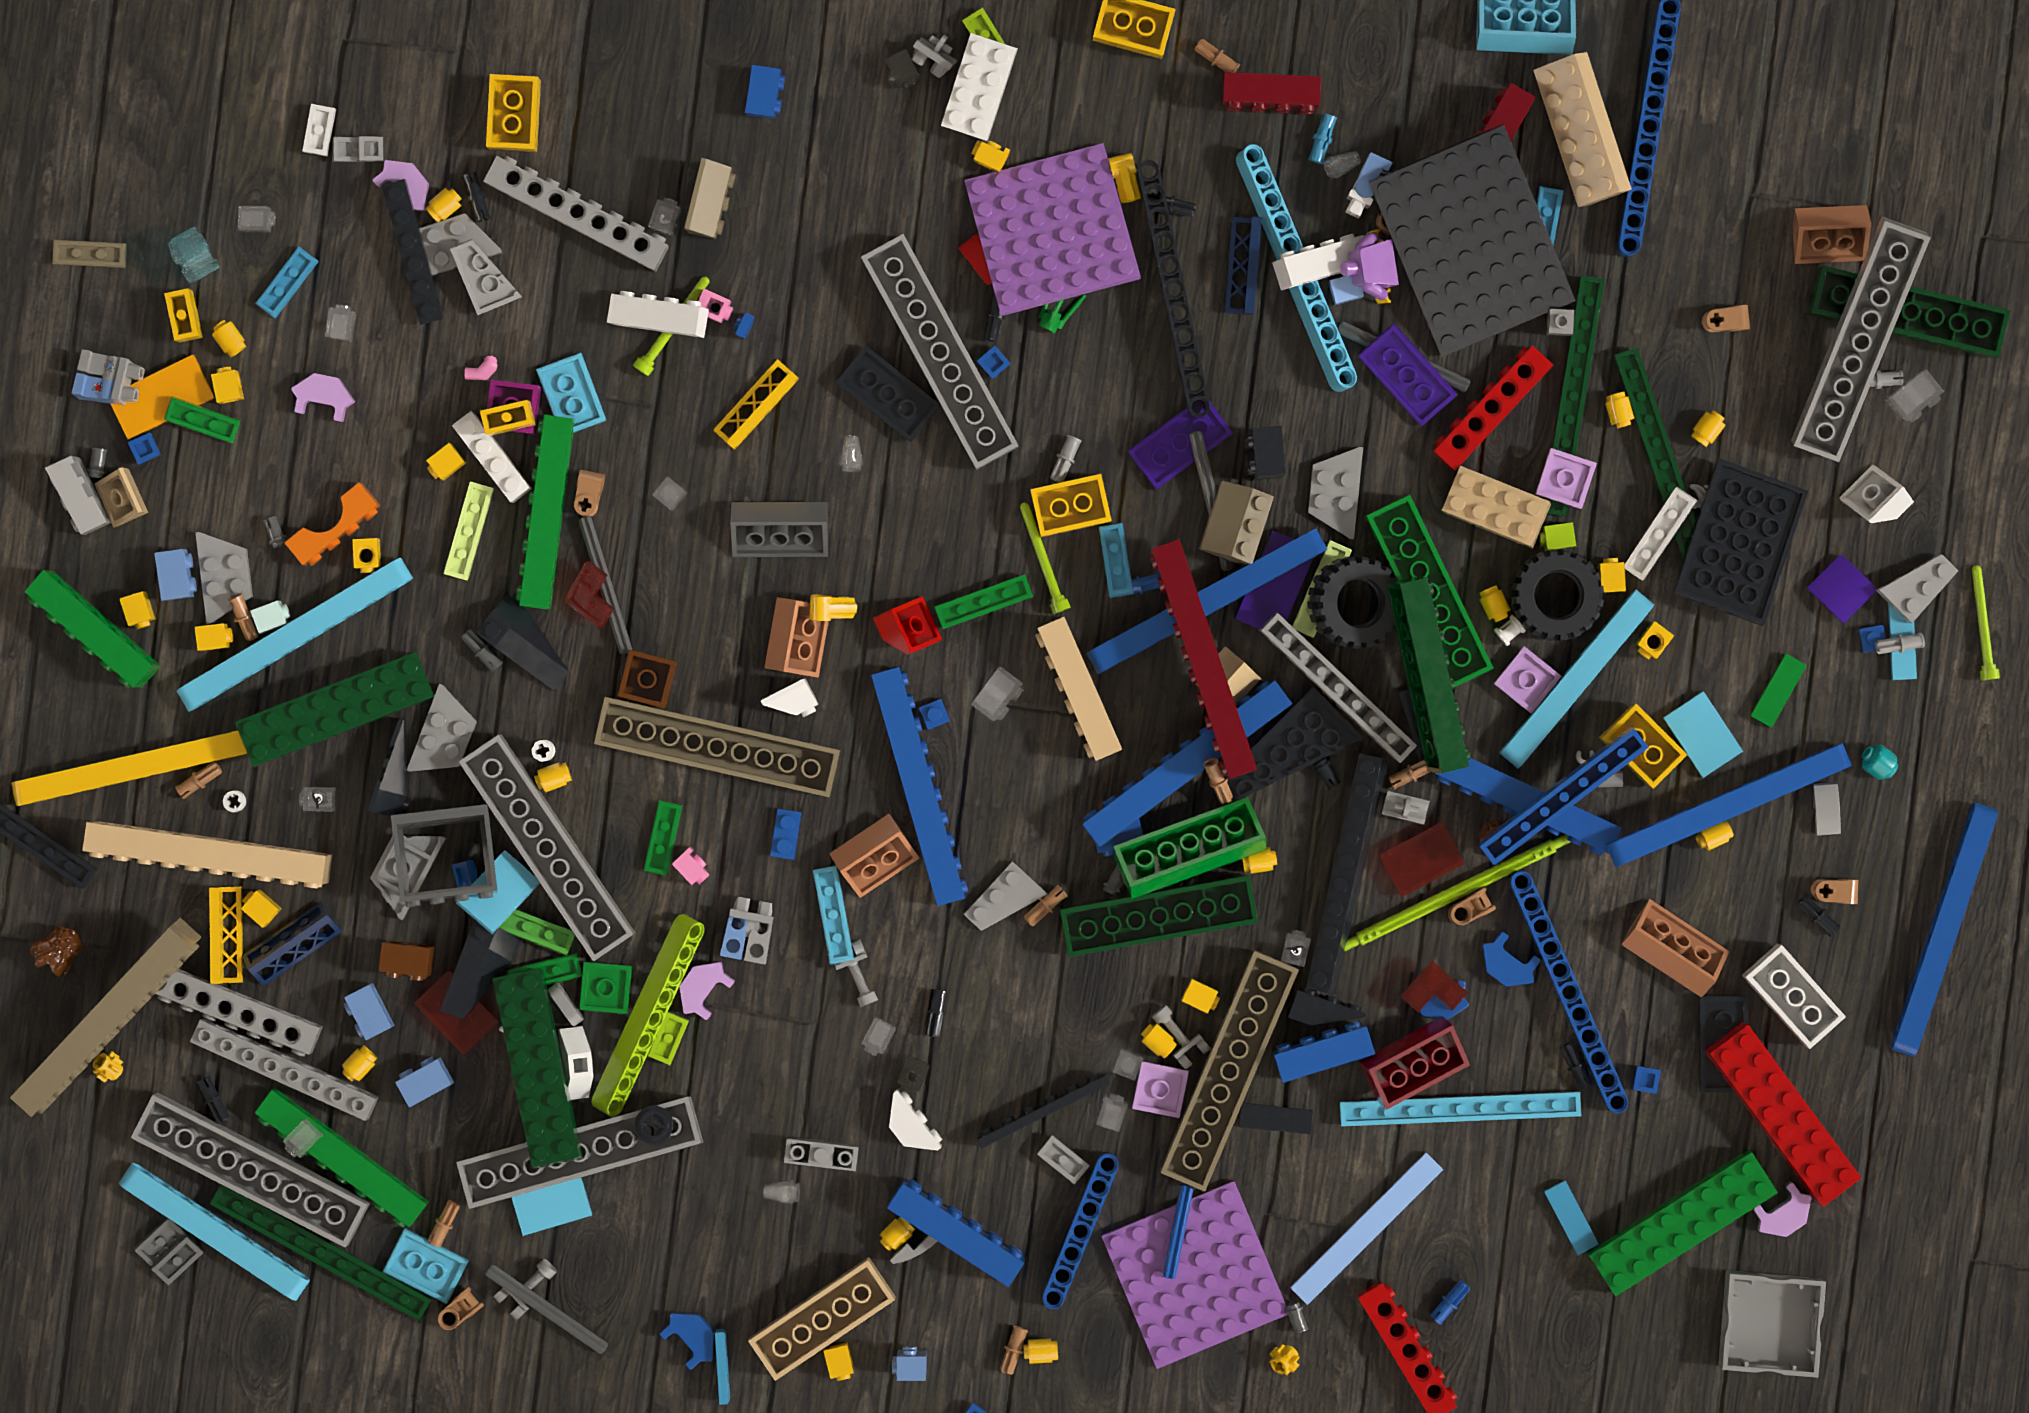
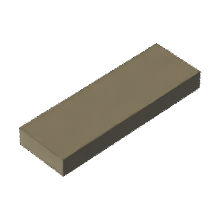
M53 240L52 264L126 268L127 244Z

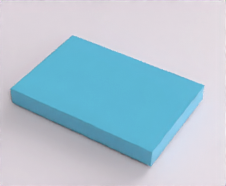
M582 353L536 369L553 416L575 419L573 433L607 421Z
M1704 691L1663 717L1702 778L1743 752Z
M506 850L494 861L498 893H493L492 898L479 899L478 895L469 896L467 901L456 902L491 934L502 925L540 884L537 877ZM484 871L471 886L487 884L486 872Z
M582 1177L511 1197L523 1236L592 1216Z
M404 1228L383 1272L447 1304L469 1260L442 1246L436 1247L430 1244L426 1238Z

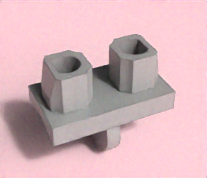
M932 35L929 42L921 37L913 46L915 50L911 60L922 66L928 57L931 58L935 63L930 72L938 78H941L948 70L952 69L957 62L956 59L948 55L953 48L945 44L948 40L946 35H943L940 40Z
M1387 791L1382 814L1424 824L1430 801Z

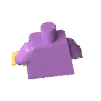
M1380 229L1367 232L1356 244L1355 250L1349 252V261L1341 263L1340 271L1343 276H1351L1352 284L1361 287L1364 292L1375 297L1378 304L1391 303V300L1388 299V293L1391 292L1389 287L1399 285L1392 239L1381 240L1378 235Z

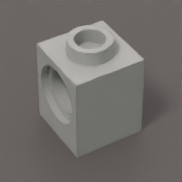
M1549 309L1546 321V335L1571 336L1574 326V310Z

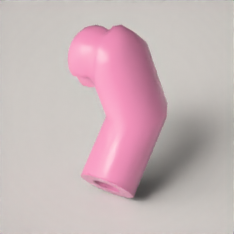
M486 356L484 362L478 368H465V379H489L497 370V359L494 356Z

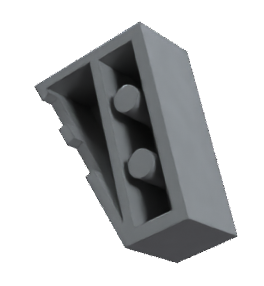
M69 456L45 468L53 486L61 497L60 501L64 509L68 510L72 517L70 522L76 532L87 535L111 523L90 477H88V472L81 458Z

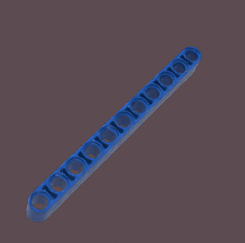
M1661 0L1656 8L1628 174L1632 190L1625 192L1617 239V251L1624 257L1635 255L1640 250L1681 11L1679 0ZM1664 3H1670L1673 5V14H1667L1664 12ZM1662 26L1667 27L1670 30V37L1663 38L1660 36L1659 28ZM1655 51H1664L1666 61H1658L1655 58ZM1652 74H1659L1662 77L1661 85H1654L1652 83ZM1653 97L1658 101L1657 109L1648 107V98ZM1645 121L1652 122L1654 132H1646L1643 129V123ZM1640 145H1647L1650 148V155L1648 157H1644L1639 153ZM1637 168L1645 170V180H1638L1636 178L1635 170ZM1633 192H1638L1642 195L1641 204L1632 202L1631 194ZM1628 216H1635L1638 219V227L1632 228L1627 224ZM1625 239L1634 242L1635 248L1632 252L1624 249L1623 242Z
M1317 529L1302 535L1256 560L1251 565H1247L1199 591L1198 596L1205 616L1328 550ZM1166 609L1086 653L1097 675L1174 634L1175 631L1172 624L1177 623L1175 616H1170Z
M1843 743L1834 745L1606 844L1615 867L1621 866L1846 769L1852 764Z
M1974 802L1971 806L1891 1041L1890 1049L1911 1057H1915L1918 1052L1997 820V809Z
M1520 870L1515 871L1509 877L1510 888L1607 1109L1613 1113H1622L1628 1107V1098L1530 874ZM1519 875H1524L1527 879V883L1523 888L1515 886V879ZM1529 897H1533L1536 900V907L1533 910H1527L1524 906L1525 900ZM1538 919H1543L1546 923V928L1542 932H1536L1534 929V923ZM1548 941H1552L1555 944V951L1552 954H1546L1543 950L1544 944ZM1558 963H1562L1565 967V972L1561 976H1555L1553 973V967ZM1568 985L1574 988V995L1571 998H1565L1562 993L1564 987ZM1581 1007L1584 1010V1016L1580 1020H1574L1572 1017L1573 1010ZM1587 1029L1592 1030L1594 1034L1593 1039L1589 1042H1584L1582 1040V1033ZM1597 1051L1601 1052L1603 1060L1599 1064H1593L1591 1061L1592 1054ZM1607 1073L1611 1074L1613 1078L1612 1083L1608 1086H1603L1601 1084V1077ZM1621 1096L1622 1104L1618 1108H1612L1610 1104L1612 1097Z

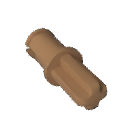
M1201 39L1195 46L1196 52L1212 62V66L1216 65L1224 72L1235 73L1240 66L1239 63L1223 53L1224 50H1218L1204 39Z
M243 594L232 595L228 598V601L236 616L235 622H239L247 641L256 639L258 632L251 618L252 614L249 612L244 601Z
M1211 758L1205 761L1203 766L1210 778L1209 784L1214 788L1220 803L1231 802L1233 795L1227 784L1228 778L1223 776L1218 759Z
M1425 759L1411 766L1408 764L1407 768L1388 777L1391 784H1393V788L1396 790L1398 787L1413 780L1416 782L1417 778L1429 772L1426 768Z
M212 762L199 772H193L190 778L176 786V790L185 799L199 788H205V784L220 775L222 770L217 763Z
M1056 885L1043 899L1039 898L1040 902L1024 915L1025 920L1031 926H1035L1049 912L1052 913V909L1068 895L1063 891L1055 897L1062 890L1059 885Z
M450 1199L447 1201L440 1217L435 1219L436 1224L427 1239L430 1244L436 1247L442 1246L449 1229L453 1228L451 1223L460 1207L458 1202Z
M1013 1326L1008 1345L1004 1347L1006 1352L1000 1367V1371L1003 1373L1013 1374L1019 1355L1023 1353L1021 1349L1028 1333L1027 1329Z

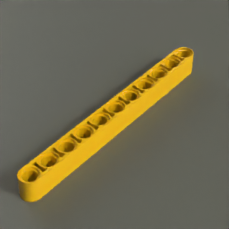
M234 731L12 782L11 785L16 806L244 755L247 752L239 731Z

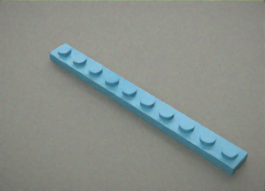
M1579 1091L1406 1099L1387 1110L1377 1100L1340 1102L1341 1126L1581 1116Z

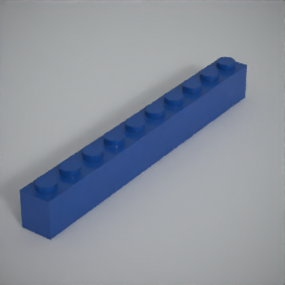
M900 667L873 674L871 676L937 906L965 899L964 893L968 892L965 878L960 879L958 870L962 869L958 855L953 856L951 847L955 846L952 832L947 833L945 824L949 822L945 809L940 810L938 801L942 800L939 787L933 786L931 778L936 776L932 763L927 764L925 758L929 751L926 741H921L918 732L922 731L919 717L914 718L912 708L916 707L913 695H907L905 685H909L906 671L901 672Z
M1268 681L1264 682L1256 688L1258 694L1250 698L1247 695L1237 702L1239 706L1237 711L1246 737L1250 736L1292 704L1276 681L1271 684ZM1207 726L1199 731L1201 735L1194 741L1191 738L1186 740L1179 746L1182 750L1176 755L1170 752L1160 760L1162 765L1156 770L1150 767L1141 774L1143 779L1137 784L1131 781L1123 787L1122 791L1124 793L1117 799L1113 795L1102 804L1105 808L1097 813L1094 809L1083 817L1086 822L1082 824V827L1098 848L1205 769L1203 766L1205 761L1211 758L1219 759L1222 756L1221 752H1215L1211 740L1216 738L1213 729L1208 730Z

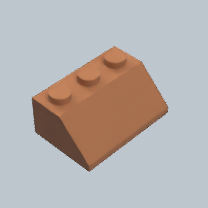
M1867 205L1795 208L1793 221L1795 264L1864 261L1869 248L1871 220Z
M777 597L764 668L819 677L828 621L810 620V603Z
M890 814L830 853L839 871L860 898L919 859V856Z

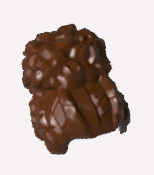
M58 926L47 937L36 940L29 949V953L34 956L37 967L48 964L53 974L63 978L71 969V961L75 960V956L82 950L83 942L76 930Z

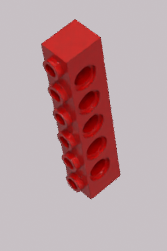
M1533 345L1529 349L1524 346L1515 356L1517 362L1512 367L1508 364L1498 374L1501 379L1496 384L1491 382L1482 391L1485 396L1479 402L1475 399L1466 408V411L1469 413L1463 419L1458 417L1449 428L1452 431L1448 436L1445 437L1442 434L1433 444L1436 448L1432 453L1453 472L1553 366ZM1524 365L1529 368L1530 375L1528 378L1524 379L1518 375L1519 366ZM1504 383H1509L1513 386V394L1511 396H1505L1502 393L1501 387ZM1489 400L1494 401L1497 405V411L1494 414H1490L1485 410V403ZM1471 418H1476L1480 421L1481 427L1478 431H1472L1469 428L1468 422ZM1454 436H1461L1464 439L1463 448L1457 449L1452 445Z
M1379 1281L1357 1294L1358 1299L1426 1412L1448 1413L1456 1408L1457 1405L1454 1400L1458 1399L1451 1386L1448 1388L1444 1386L1441 1380L1445 1376L1439 1366L1435 1368L1432 1366L1429 1360L1433 1356L1426 1345L1420 1346L1417 1339L1421 1336L1414 1325L1409 1327L1406 1323L1405 1318L1408 1315L1401 1304L1396 1306L1392 1298L1396 1295L1389 1283L1384 1286L1382 1281ZM1381 1303L1390 1304V1311L1387 1314L1378 1313V1306ZM1395 1323H1400L1403 1326L1402 1332L1398 1335L1390 1333V1328ZM1406 1344H1413L1415 1351L1411 1355H1405L1402 1352L1403 1347ZM1420 1364H1424L1428 1368L1423 1376L1415 1374V1368ZM1431 1385L1440 1387V1391L1436 1396H1429L1427 1394V1390Z

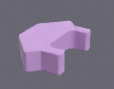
M385 160L383 172L376 176L373 182L378 187H381V185L389 181L394 182L406 179L414 210L425 212L429 191L427 180L413 163Z
M314 373L292 387V391L297 397L294 410L296 413L304 414L307 403L316 402L333 406L335 408L334 420L343 422L346 408L355 403L342 381L336 377Z
M722 962L694 966L679 986L684 1014L695 1012L705 1020L710 1017L712 1013L703 1006L705 998L716 983L721 982L730 988L735 982L734 979L724 973Z
M1787 1182L1784 1184L1789 1192L1787 1200L1769 1212H1765L1761 1205L1752 1209L1759 1219L1757 1230L1768 1234L1789 1236L1807 1223L1811 1196L1806 1193H1800L1793 1182Z

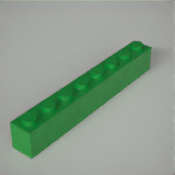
M544 415V420H539L538 433L542 435L541 443H537L535 448V457L539 459L538 466L533 467L532 472L535 490L530 491L529 505H532V513L527 515L526 529H529L528 539L524 538L523 553H526V559L520 565L519 576L523 577L522 586H518L516 600L520 601L519 606L551 609L575 419Z
M272 1089L256 1110L255 1114L259 1116L258 1120L267 1127L271 1125L278 1130L277 1134L285 1141L292 1140L297 1144L296 1148L306 1156L311 1154L317 1159L315 1162L323 1169L327 1170L330 1168L336 1173L335 1177L344 1184L350 1183L355 1187L354 1191L359 1196L365 1199L369 1197L375 1202L373 1205L383 1213L388 1211L394 1216L393 1220L400 1226L405 1227L407 1225L410 1227L413 1225L429 1203L428 1200L278 1089Z

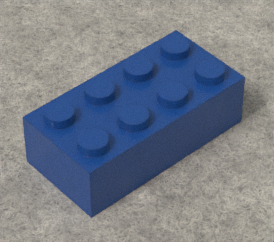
M1354 1021L1345 1024V1029L1339 1031L1335 1028L1322 1031V1036L1317 1038L1309 1035L1300 1038V1043L1291 1045L1289 1042L1277 1045V1050L1272 1051L1281 1081L1284 1083L1374 1055L1375 1052L1367 1026L1364 1023L1360 1024V1022Z

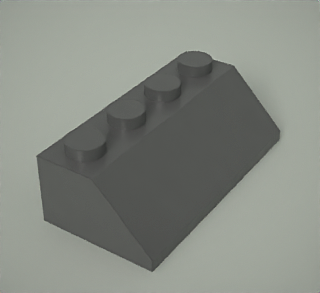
M731 502L732 557H828V502Z

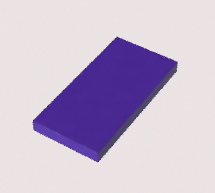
M1395 323L1389 326L1358 354V357L1421 427L1458 395Z
M1195 401L1192 404V409L1195 413L1201 414L1205 411V404L1202 401ZM1210 401L1209 412L1204 417L1194 418L1186 408L1127 451L1155 490L1195 462L1189 437L1191 432H1202L1207 452L1233 434Z
M1272 531L1261 558L1294 539ZM1312 559L1246 594L1235 619L1258 629L1274 613H1278L1287 621Z

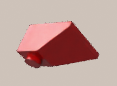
M923 596L873 618L882 639L907 655L943 640Z

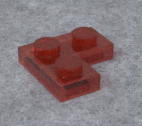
M591 561L584 563L563 601L600 629L605 626L614 608L597 595L608 575Z
M1431 961L1400 997L1418 1013L1434 995L1453 1011L1468 992L1434 961Z

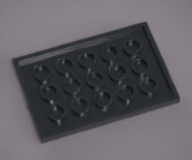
M1718 458L1673 594L1764 626L1808 491Z

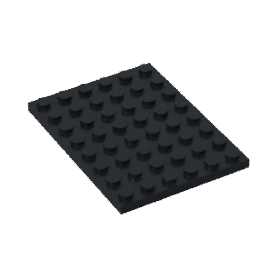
M1504 124L1368 181L1441 357L1549 312V309H1557L1575 301Z

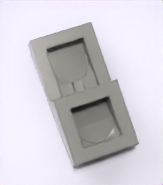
M383 137L332 138V162L383 161Z
M1838 783L1813 784L1816 834H1841Z
M927 1235L915 1248L907 1241L890 1258V1261L895 1264L912 1259L932 1247L937 1240Z

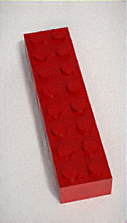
M1741 1022L1705 1050L1706 1055L1734 1090L1735 1094L1817 1204L1823 1207L1861 1179L1856 1169L1748 1024Z

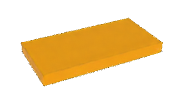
M191 355L141 381L131 384L130 387L139 390L137 402H126L125 406L111 404L127 439L131 440L167 422L164 420L172 396L199 406L214 399L215 396L195 355Z

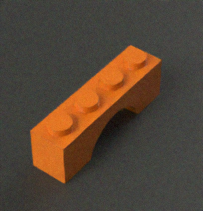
M357 483L340 497L343 512L340 521L334 528L322 533H315L307 528H302L285 542L302 565L307 566L310 564L313 566L322 558L320 554L327 548L329 551L333 550L341 543L339 539L345 534L350 536L359 529L358 523L363 519L368 521L378 513L376 509L381 505L363 483Z

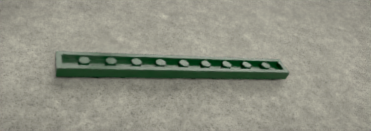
M1582 275L1579 280L1574 311L1573 334L1570 336L1552 445V449L1574 456L1577 453L1605 279ZM1544 497L1545 500L1551 503L1547 514L1566 517L1568 505Z
M1637 347L1614 355V359L1627 397H1629L1633 415L1663 505H1665L1676 487L1685 493L1686 490ZM1692 509L1674 535L1682 561L1684 560L1696 524Z
M222 1184L210 1205L418 1321L421 1320L432 1300L430 1297L294 1221Z

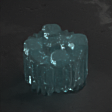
M195 226L172 238L167 243L173 260L177 265L180 264L183 269L182 272L189 283L196 282L220 267L217 259L211 256L212 252L207 241L201 233H198Z

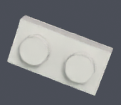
M311 104L303 152L328 156L336 113L335 108Z

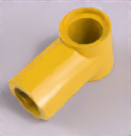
M1132 153L1108 158L1121 204L1141 199Z
M810 595V620L830 621L831 618H853L855 613H857V604L853 597Z

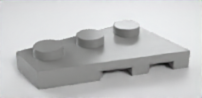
M472 239L450 247L477 315L522 297Z
M1939 554L1876 591L1908 623H1913L1958 570L1942 554Z
M1012 861L964 915L982 931L1048 893Z

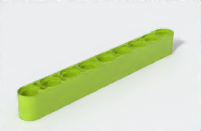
M685 914L679 915L674 920L592 1097L593 1107L610 1117H615L622 1111L704 934L703 924Z

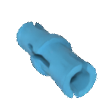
M1322 113L1317 134L1313 136L1314 143L1308 158L1309 161L1323 164L1328 145L1332 142L1331 135L1337 120L1336 117Z

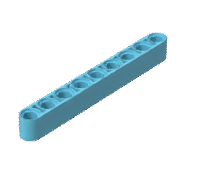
M1635 589L1554 685L1534 712L1530 714L1505 744L1499 754L1518 769L1641 623L1654 604Z
M131 1163L119 1181V1185L288 1298L297 1301L309 1283L310 1279L303 1273L140 1165Z

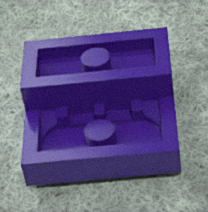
M1842 554L1807 587L1808 591L1823 603L1826 609L1843 624L1877 592L1876 587Z

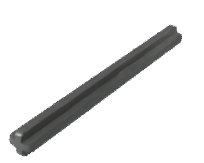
M1341 322L1338 327L1340 335L1366 347L1377 338L1346 322ZM1430 362L1450 386L1462 392L1467 391L1470 385L1469 379Z
M1194 431L1189 434L1208 515L1210 516L1217 492L1203 434L1201 431ZM1219 557L1223 571L1234 569L1233 562Z
M586 516L579 519L580 528L619 653L624 655L629 653V650H632V646L592 518Z
M491 1265L488 1268L486 1276L599 1354L606 1350L608 1343L497 1266Z

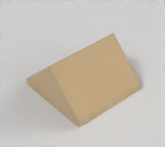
M119 468L94 484L113 527L120 526L148 513L129 469Z
M1225 646L1218 655L1235 705L1237 706V702L1243 699L1261 678Z

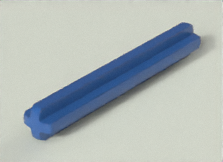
M1186 1184L1180 1186L1163 1271V1277L1168 1279L1176 1278L1193 1194V1187Z

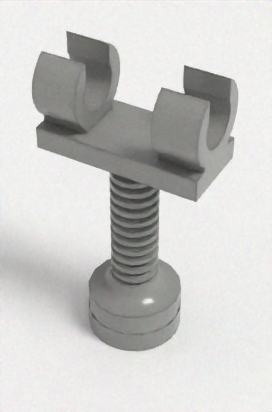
M861 940L852 943L857 957L852 961L834 965L836 970L845 966L850 968V972H852L851 974H853V979L857 983L856 985H858L857 988L860 992L857 1000L860 1007L877 1001L878 998L875 991H869L857 965L859 960L868 957Z
M1165 1005L1154 1013L1152 1018L1157 1024H1165L1166 1028L1182 1046L1173 1055L1186 1070L1192 1065L1191 1061L1184 1054L1187 1050L1196 1044L1205 1055L1211 1048L1199 1033L1191 1040H1187L1188 1038L1184 1036L1183 1032L1172 1021L1170 1017L1172 1011Z
M546 1259L537 1264L538 1271L523 1284L528 1289L532 1290L543 1278L550 1279L557 1273L553 1265ZM502 1288L494 1298L500 1303L510 1294L519 1304L510 1315L515 1320L519 1319L531 1306L505 1288Z

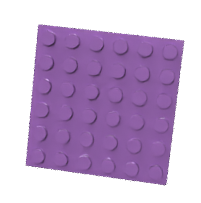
M1104 143L1001 170L1000 173L993 172L964 180L1001 316L1141 279Z
M1234 1180L1192 1197L1175 1279L1163 1277V1271L1177 1204L1101 1235L1157 1369L1288 1315L1285 1314V1311H1287L1286 1304Z

